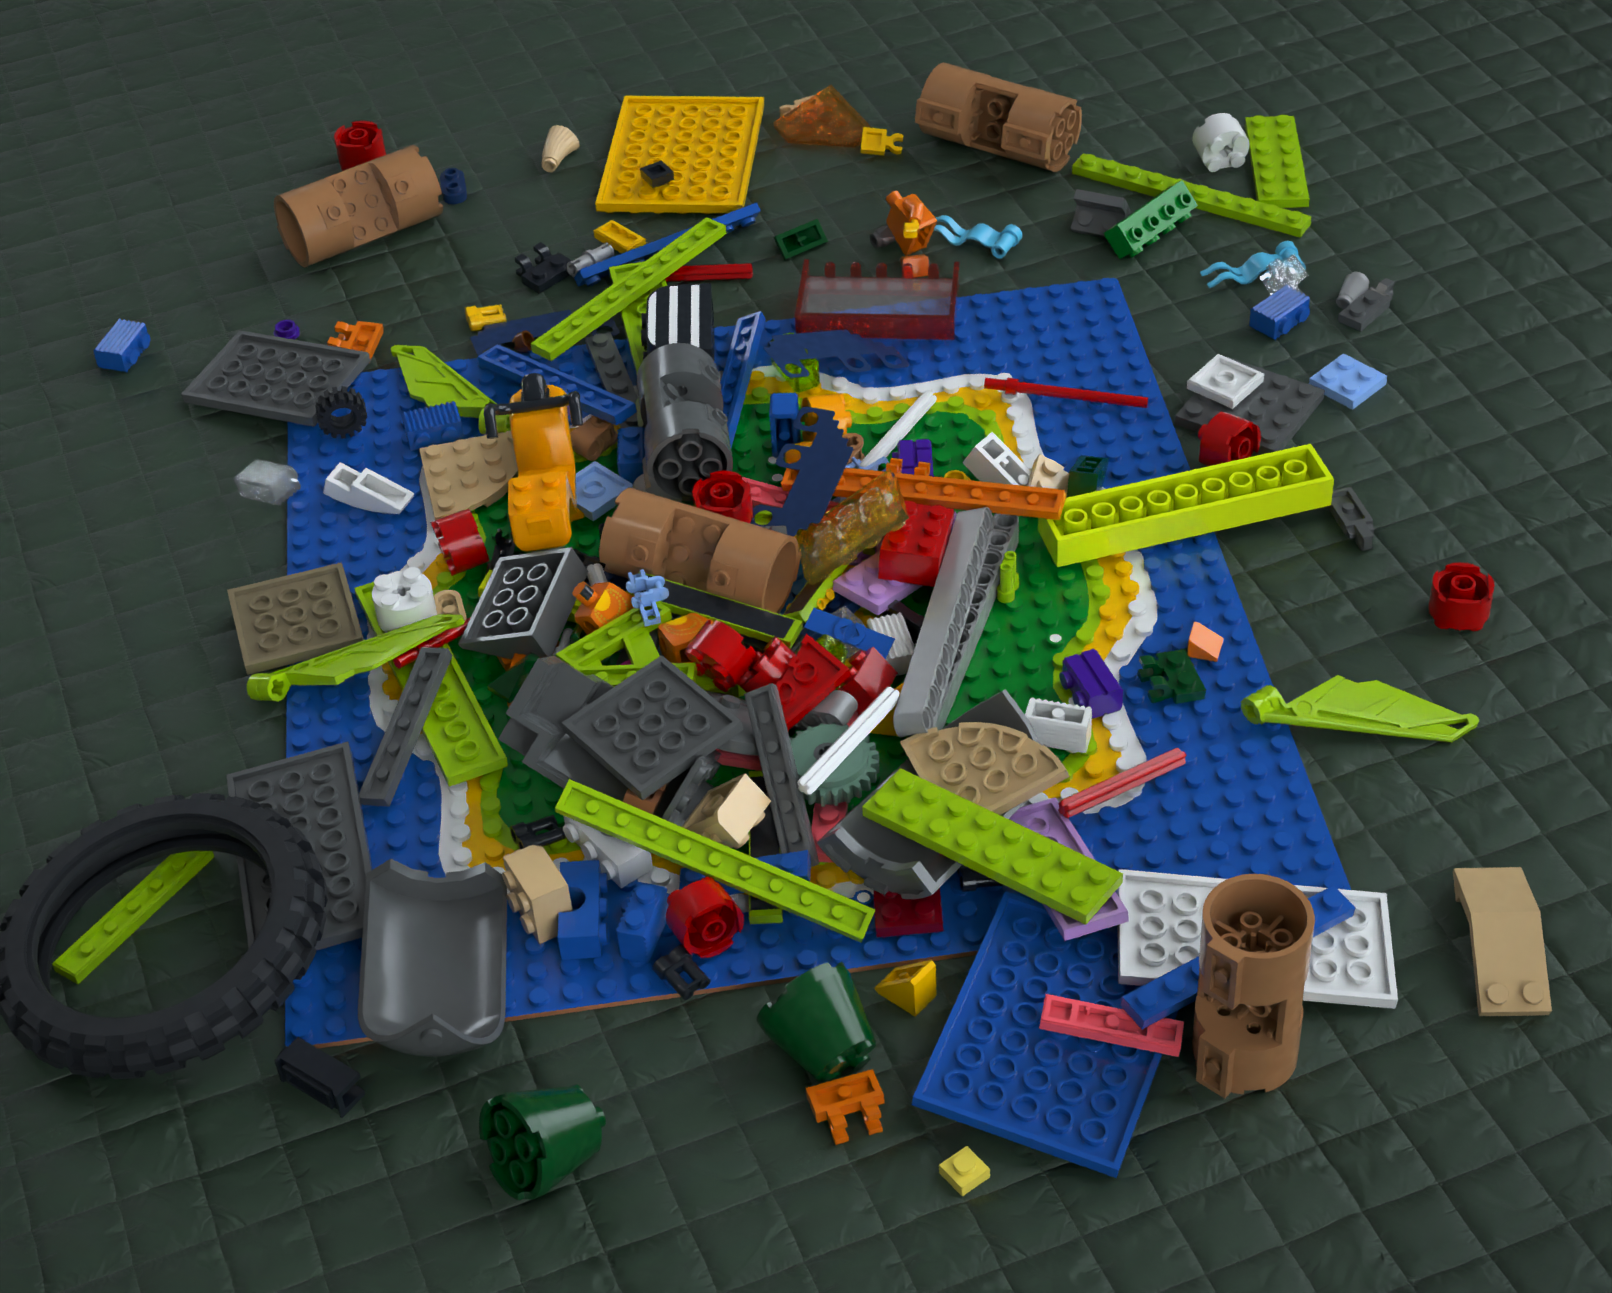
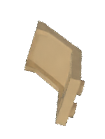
M1454 868L1453 879L1456 902H1461L1469 922L1479 1016L1550 1015L1552 1007L1541 913L1522 868Z

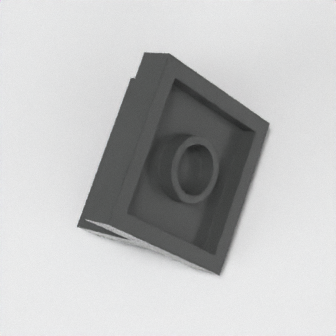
M1076 189L1073 199L1077 207L1071 231L1106 238L1103 233L1130 215L1132 211L1125 198Z

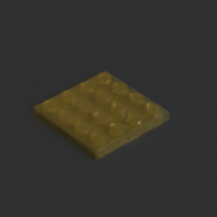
M888 469L826 512L819 524L811 523L808 529H802L796 534L799 552H801L804 577L811 586L818 581L827 580L836 568L842 564L844 566L850 564L862 550L873 548L881 541L884 535L890 531L895 532L905 525L909 515L897 477L891 469Z

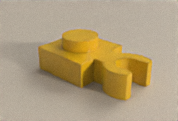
M863 127L860 153L884 156L885 149H888L893 154H901L902 147L895 146L894 142H903L904 135L895 133L887 136V129Z

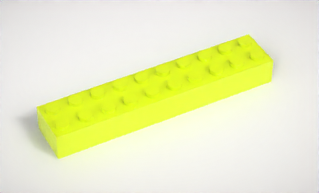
M1307 444L1068 497L1065 500L1060 520L1038 518V532L1057 567L1330 506L1334 478L1313 446Z

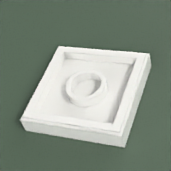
M1217 354L1187 380V389L1233 409L1264 381V374Z

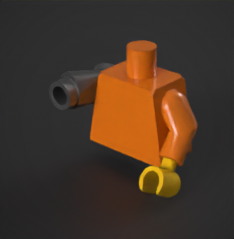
M898 191L891 192L885 199L891 207L886 219L887 225L876 229L874 233L870 234L869 239L874 248H885L896 240L904 255L908 256L927 247L937 224V219L916 194H910L902 198Z

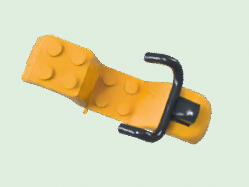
M539 373L527 374L522 378V389L512 395L510 403H489L484 407L487 439L498 438L495 415H509L518 477L511 478L508 481V515L514 544L521 551H532V553L565 548L572 535L570 522L584 518V513L577 508L576 467L567 406L569 405L572 427L583 425L580 394L577 391L566 394L560 387L546 385L544 377Z

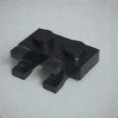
M542 242L533 246L534 251L539 254L535 258L537 266H532L531 261L524 254L515 257V262L521 266L516 270V274L522 277L524 285L538 294L568 277L570 274L567 271L566 265L572 261L559 252L552 255L548 247Z

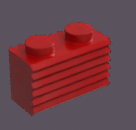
M874 647L865 652L859 650L850 658L848 662L851 666L848 668L850 669L851 676L840 684L838 690L845 691L856 699L858 709L855 712L858 713V716L887 687H891L895 680L894 678L898 674Z

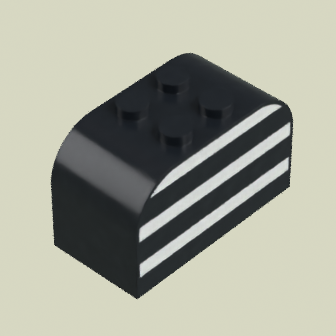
M711 283L668 285L653 291L647 298L646 313L641 314V343L644 346L643 360L648 354L661 346L672 343H685L703 349L715 362V325Z

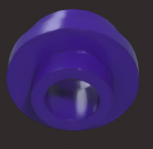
M282 320L275 325L273 334L276 337L295 340L300 335V330L294 321Z

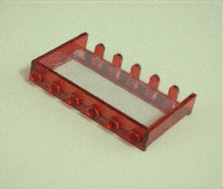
M804 259L795 311L796 334L846 329L851 334H859L862 338L955 339L960 286L959 262H954L953 279L939 278V266L935 263L930 264L928 267V278H913V266L910 263L903 265L902 278H887V265L885 263L877 264L876 277H862L861 265L858 262L851 264V277H836L835 264L827 262L825 264V277L810 276L809 259Z

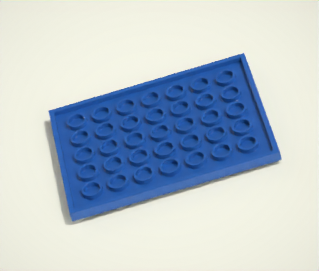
M1005 891L913 1095L912 1105L1117 1178L1163 1054L1039 1029L1045 994L1123 1009L1120 1006L1122 996L1141 987L1118 984V929L1114 927L1106 928L1064 941L1042 903ZM1179 1010L1165 1018L1176 1020Z

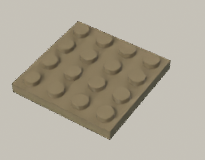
M342 562L227 590L247 675L306 661L364 640Z

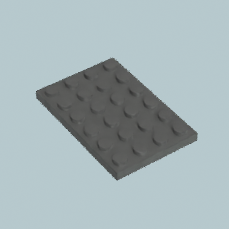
M239 330L181 395L185 403L315 427L318 423L315 407L318 397L320 395L324 397V391L327 389L332 393V387H337V391H341L342 386L348 388L369 364L371 359L368 352Z

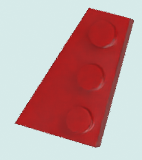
M807 633L801 642L802 646L797 655H793L789 661V668L781 681L776 683L788 731L851 676L850 669Z

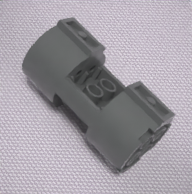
M667 344L648 354L638 369V398L635 400L638 427L645 428V457L642 459L645 489L648 493L681 503L682 501H693L692 490L699 479L702 478V481L710 478V473L732 471L733 457L727 426L728 419L723 413L724 406L719 378L720 373L712 357L703 349L691 344Z

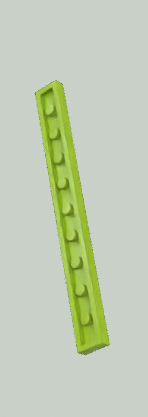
M1083 153L1072 165V174L1153 197L1183 180L1142 170L1135 166L1120 164L1114 160L1102 159L1092 154ZM1183 180L1198 204L1195 207L1196 209L1300 238L1311 225V216L1302 214L1299 211L1287 210L1273 204L1258 202L1252 198L1240 197L1229 192L1218 191L1204 185H1197Z
M706 217L531 343L532 352L553 361L726 235V225Z
M571 779L568 780L555 807V812L706 877H712L720 883L862 943L875 913L873 908Z

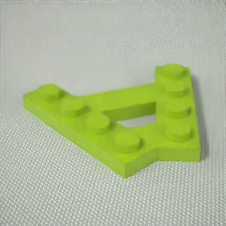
M657 601L656 605L660 613L661 623L645 627L639 608H633L555 655L584 675L594 674L615 687L660 657L650 632L657 629L660 624L672 620L671 609ZM647 606V607H644V609L647 611V610H651L652 607H651V606ZM653 615L648 616V620L656 618V616ZM625 648L632 664L602 666L601 661ZM696 662L672 663L692 681L696 682Z

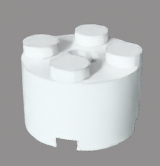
M1218 113L1206 118V123L1201 127L1198 126L1192 137L1193 145L1204 165L1210 172H1216L1227 167L1238 168L1242 166L1250 144L1237 119L1227 113Z
M409 567L405 570L392 572L387 575H379L375 578L372 598L378 625L384 632L437 615L431 582L421 573L419 568Z

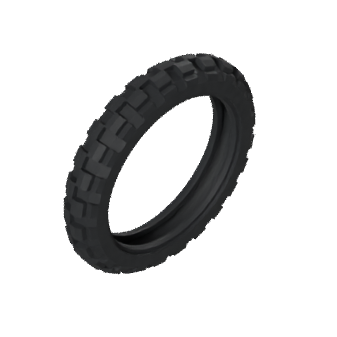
M193 793L190 799H185L182 795H170L155 798L154 804L143 807V805L136 803L117 811L118 816L102 823L99 819L80 830L81 836L70 844L65 841L49 854L48 858H46L47 865L42 870L35 869L19 890L21 899H13L0 926L2 931L0 932V1014L24 1048L31 1050L38 1059L55 1068L63 1069V1067H67L72 1074L99 1078V1076L105 1077L109 1073L110 1077L116 1080L145 1077L148 1070H154L156 1074L161 1075L185 1068L186 1061L197 1056L202 1061L226 1050L223 1044L238 1034L243 1039L263 1023L262 1015L269 1009L276 1011L294 991L293 980H301L302 976L307 972L316 954L314 947L317 941H321L327 918L324 907H326L328 902L327 886L319 860L310 842L300 829L293 827L289 819L268 807L264 810L259 803L237 796H228L225 799L224 795ZM188 851H218L243 857L261 867L270 876V905L264 924L255 941L234 967L211 986L195 996L156 1012L117 1018L84 1014L61 1004L53 997L50 987L51 962L56 945L64 929L90 897L128 870L171 854Z

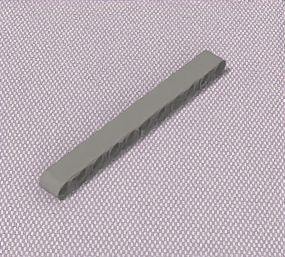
M988 507L960 511L956 516L894 712V729L900 738L910 737L919 733H928L927 730L935 726L994 528L993 515Z
M996 513L993 516L994 528L934 726L938 730H942L997 597V586L1000 584V565L1004 559V554L1007 551L1015 552L1019 542V517L1016 515Z

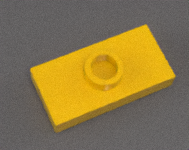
M610 220L594 230V238L603 243H609L608 246L611 245L613 249L620 253L646 245L645 238L614 220Z

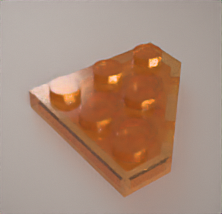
M829 85L773 122L774 128L788 143L857 147L862 142L863 127L872 128L832 85Z

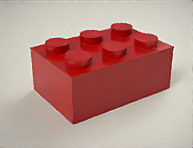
M896 501L880 547L878 579L896 580L904 583L934 587L953 529L954 509L945 508L941 505L916 504L913 501Z

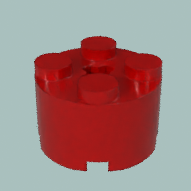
M371 121L351 122V127L345 129L343 125L336 130L334 140L342 171L386 155L381 128L378 129L376 123Z
M1219 412L1208 424H1203L1199 429L1198 438L1201 440L1199 462L1206 466H1212L1251 457L1253 451L1258 452L1260 447V428L1249 420L1226 412Z
M715 471L710 473V478L704 481L701 478L695 483L692 490L694 507L751 523L753 507L750 485L748 481L746 483L742 480L740 474L733 471Z
M469 508L430 522L436 538L442 537L438 539V545L443 558H450L445 561L451 576L490 561L483 539L480 537L477 524Z
M1461 562L1445 565V570L1439 573L1436 571L1433 575L1428 607L1434 619V624L1440 629L1481 630L1490 615L1495 586L1492 576L1489 573L1487 576L1480 572V567L1474 564Z
M707 620L685 648V655L690 662H696L697 675L702 677L704 674L713 679V684L723 692H728L730 688L735 687L757 658V654L751 645L746 649L741 643L744 637L728 625L717 620L713 624H711V620Z
M775 636L764 648L765 652L763 654L759 651L756 652L757 658L751 664L750 669L738 681L737 685L746 693L771 683L776 685L777 681H781L788 670V663L792 656L797 655L778 637Z
M707 876L699 881L690 883L681 890L673 891L667 898V925L691 955L692 953L698 954L700 958L719 955L734 943L732 937L737 930L741 933L743 929L744 915L741 909L722 885L712 877Z

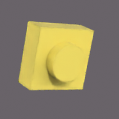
M965 1146L939 1164L941 1176L961 1196H964L990 1178V1168L968 1146Z

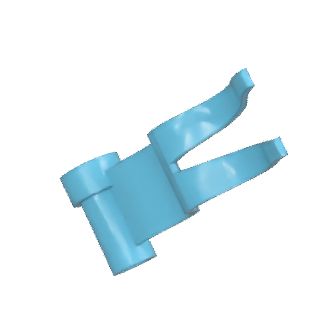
M946 215L936 217L937 222L942 221L948 224L957 236L953 235L942 225H936L933 230L941 233L949 243L955 246L963 244L967 239H974L985 247L991 248L993 256L999 259L1003 258L1011 247L1016 246L1023 236L1020 228L1013 224L1007 225L1002 232L995 231L984 223L977 224L970 230H965L953 218Z
M1283 241L1276 247L1275 254L1256 253L1238 268H1232L1224 262H1217L1207 269L1200 271V274L1205 276L1218 269L1229 270V272H1223L1213 281L1207 283L1208 287L1211 288L1225 279H1234L1240 284L1252 283L1261 272L1267 269L1289 270L1293 276H1299L1304 273L1306 266L1299 257L1298 249L1292 241Z

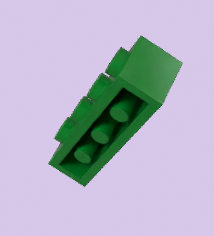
M1183 180L1155 196L1103 234L1119 259L1128 254L1132 258L1144 250L1143 244L1149 246L1160 239L1158 235L1160 232L1164 235L1176 227L1174 222L1178 221L1180 224L1191 217L1190 211L1197 207L1198 204Z

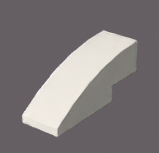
M341 462L326 478L323 494L353 507L385 514H400L414 497L413 492L368 468H365L360 473Z

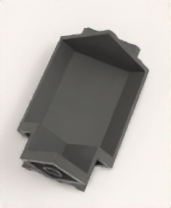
M556 656L538 658L506 712L511 718L498 739L524 755L525 757L522 761L524 764L562 788H565L568 780L571 779L623 802L628 787L566 734L562 726L563 721L614 688V686L594 674L584 675ZM714 750L705 757L697 758L693 766L671 780L654 815L682 827L710 789L715 788L706 781L708 779L712 780L719 770L721 764L717 760L721 753Z

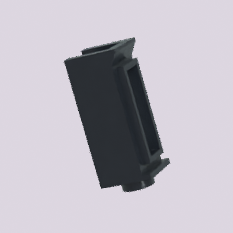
M299 1037L288 1047H285L274 1060L281 1082L284 1083L286 1081L330 1109H337L341 1118L365 1095V1091L362 1088L354 1085L361 1078L359 1072Z

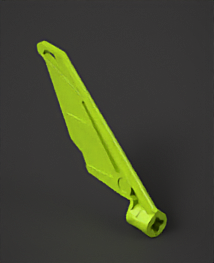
M394 345L391 347V354L398 358L411 398L424 402L427 408L430 406L434 407L436 404L440 405L442 403L445 405L446 402L451 403L454 401L459 416L479 418L480 433L486 434L484 407L489 403H497L427 348L407 345ZM495 415L498 433L510 431L509 415Z
M437 614L270 674H253L247 681V692L253 700L279 702L284 699L291 685H338L355 674L374 670L447 629L461 626L465 621L462 615Z
M1339 675L1313 688L1286 704L1281 694L1272 685L1262 687L1241 701V709L1244 716L1253 724L1260 723L1262 725L1267 722L1443 742L1457 740L1476 728L1479 723V718L1474 714L1461 715L1378 680L1356 683ZM1463 722L1466 723V726H1464L1461 729H1456L1447 726Z

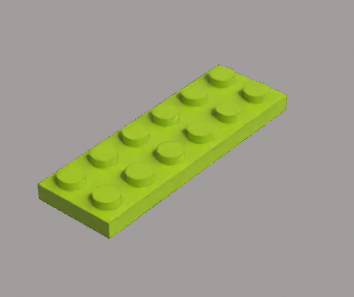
M1257 115L1245 117V130L1250 144L1249 155L1257 201L1273 204L1280 208L1309 207L1310 198L1294 116L1264 117Z

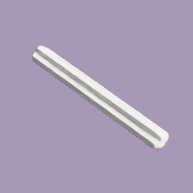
M926 390L866 455L861 461L860 466L865 468L883 456L887 457L897 446L899 440L906 436L936 402L937 397L932 394V391Z
M887 687L797 781L800 792L811 795L894 708L900 695L898 690Z

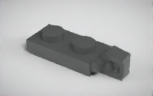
M1385 278L1379 282L1377 288L1370 287L1339 313L1338 322L1363 331L1390 307L1395 282Z
M1352 487L1333 490L1332 502L1327 508L1343 533L1349 539L1355 538V543L1361 551L1373 549V519Z

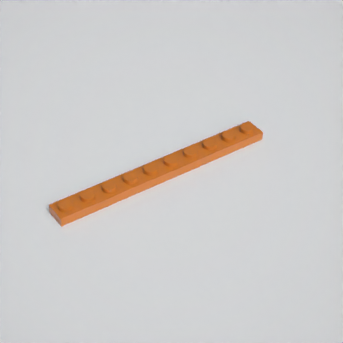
M786 468L781 481L783 491L790 492L800 470ZM854 468L844 469L833 493V496L893 503H896V501H913L916 504L941 505L945 508L959 510L988 507L992 513L1054 520H1060L1066 500L1065 490Z

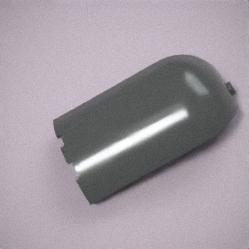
M1006 689L974 706L943 728L959 727V723L963 722L992 723L1024 732L1028 738L1038 743L1032 725ZM907 758L816 843L845 873L852 870L858 876L865 879L864 885L884 895L888 891L901 894L902 899H919L934 894L962 864L864 817L862 806L900 768L918 776L911 761ZM1025 802L1001 814V816L1009 819Z
M393 859L387 860L366 873L358 1020L360 1028L368 1038L380 1045L402 1053L436 1057L469 1052L483 1047L499 1037L504 1027L506 1015L507 886L501 873L484 862L464 871L446 872V877L433 878L428 877L427 871L411 869Z

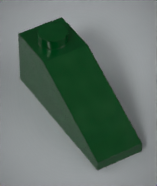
M1081 455L1069 471L1067 498L1102 490L1109 458Z

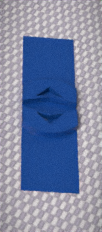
M813 608L804 628L864 651L874 647L885 659L895 638L866 628L862 624L853 623L849 619L837 617L817 608Z

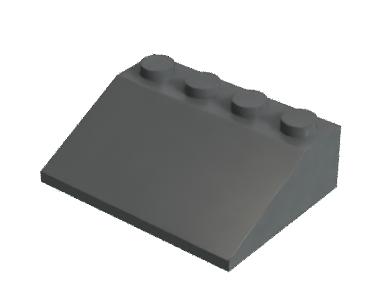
M573 548L499 557L459 641V646L463 649L512 659L514 653L527 655L532 652L542 658L552 656L576 601L572 592L580 582L585 581L588 570Z

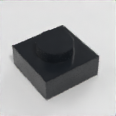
M662 160L640 168L641 177L652 188L662 186L674 180V172Z

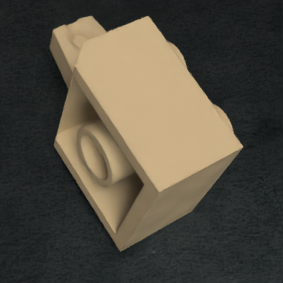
M745 773L710 789L682 827L730 848L738 849L750 838L748 834L750 829L764 819L766 815L764 810L771 800Z
M531 845L503 856L506 871L502 872V876L510 891L506 897L514 913L519 911L521 914L520 920L527 934L533 933L539 944L557 937L558 912H571L572 905L568 884L544 847Z

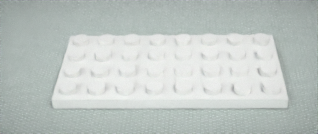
M1119 869L1118 871L1123 873V883L1117 889V895L1128 910L1129 922L1118 925V984L1143 986L1198 957L1204 902L1212 889L1227 879ZM1294 885L1307 898L1327 889ZM1338 889L1356 909L1351 918L1313 937L1303 1001L1395 1009L1398 995L1387 894Z

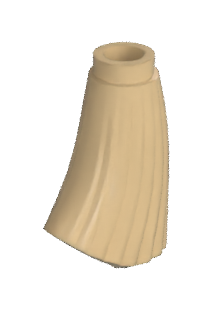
M556 125L549 129L542 152V168L546 172H554L568 154L580 147L578 138L567 127Z

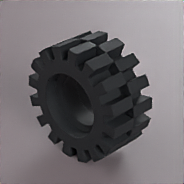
M342 386L341 391H337V387H332V393L327 389L324 391V397L320 395L315 405L319 428L323 429L326 435L331 432L333 438H336L337 434H340L341 439L346 438L345 434L349 433L350 437L355 436L354 430L359 433L362 431V426L366 425L367 412L362 395L359 392L356 393L353 388H350L348 392L346 386ZM340 408L352 410L348 415L342 417L331 415L333 411Z

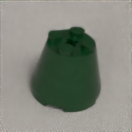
M842 961L836 967H831L829 962L801 974L785 985L787 990L777 998V1002L774 1005L768 1002L758 1013L756 1020L765 1035L817 1081L822 1083L841 1078V1072L850 1067L853 1071L864 1067L871 1060L868 1053L876 1047V1040L853 978Z
M577 1084L569 1087L507 1092L487 1100L482 1106L479 1116V1135L481 1140H487L494 1162L489 1165V1168L503 1190L518 1201L524 1198L536 1199L545 1195L591 1156L599 1152L602 1142L601 1127L605 1126L606 1119L602 1109L598 1106L594 1107L583 1089Z

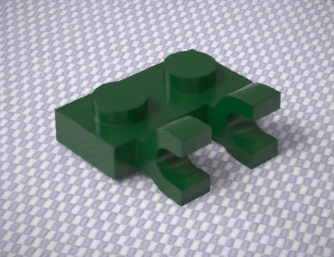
M1185 649L1157 653L1155 658L1150 655L1139 657V662L1143 669H1139L1137 675L1141 682H1150L1153 690H1148L1147 695L1151 703H1157L1167 698H1173L1175 704L1205 699L1206 689Z

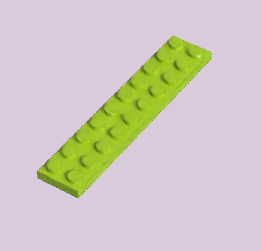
M374 582L356 587L354 590L375 636L386 632L378 625L372 598ZM448 643L439 647L448 648L451 654L453 655ZM453 655L421 730L449 787L508 766L507 757ZM392 659L388 663L403 692L415 661L398 669Z

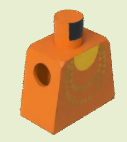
M583 581L572 592V595L581 602L574 615L575 621L587 635L634 608L631 603V598L634 596L610 582L595 583L590 587Z
M690 613L676 619L672 618V620L660 624L657 630L661 654L671 663H689L690 660L685 655V648L705 622L710 619L697 613Z

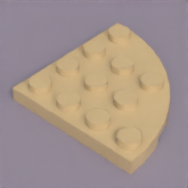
M511 430L498 433V438L487 439V435L419 448L435 520L468 508L472 511L482 505L486 507L492 505L508 492V481L511 478L518 477Z
M963 722L959 723V727L938 730L935 727L928 729V733L914 734L900 741L920 778L998 815L1009 811L1070 777L1067 769L1049 748L1028 738L1024 732L1002 725Z

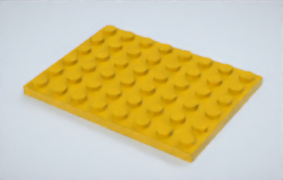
M624 96L595 203L596 212L712 214L730 213L745 206L764 111V97ZM662 160L674 172V180L662 186L652 188L641 177L640 168Z

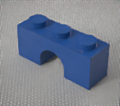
M599 860L560 862V873L568 884L572 908H578L571 912H558V943L561 960L602 957V943H608L607 923H602V918H608L607 898H603V893L608 892L607 873H601Z

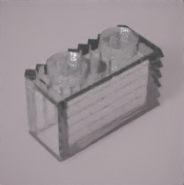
M255 460L234 477L241 497L280 506L282 502L285 503V499H289V496H293V493H296L301 488L297 479V472L289 465L284 466L279 463L266 462L265 460Z

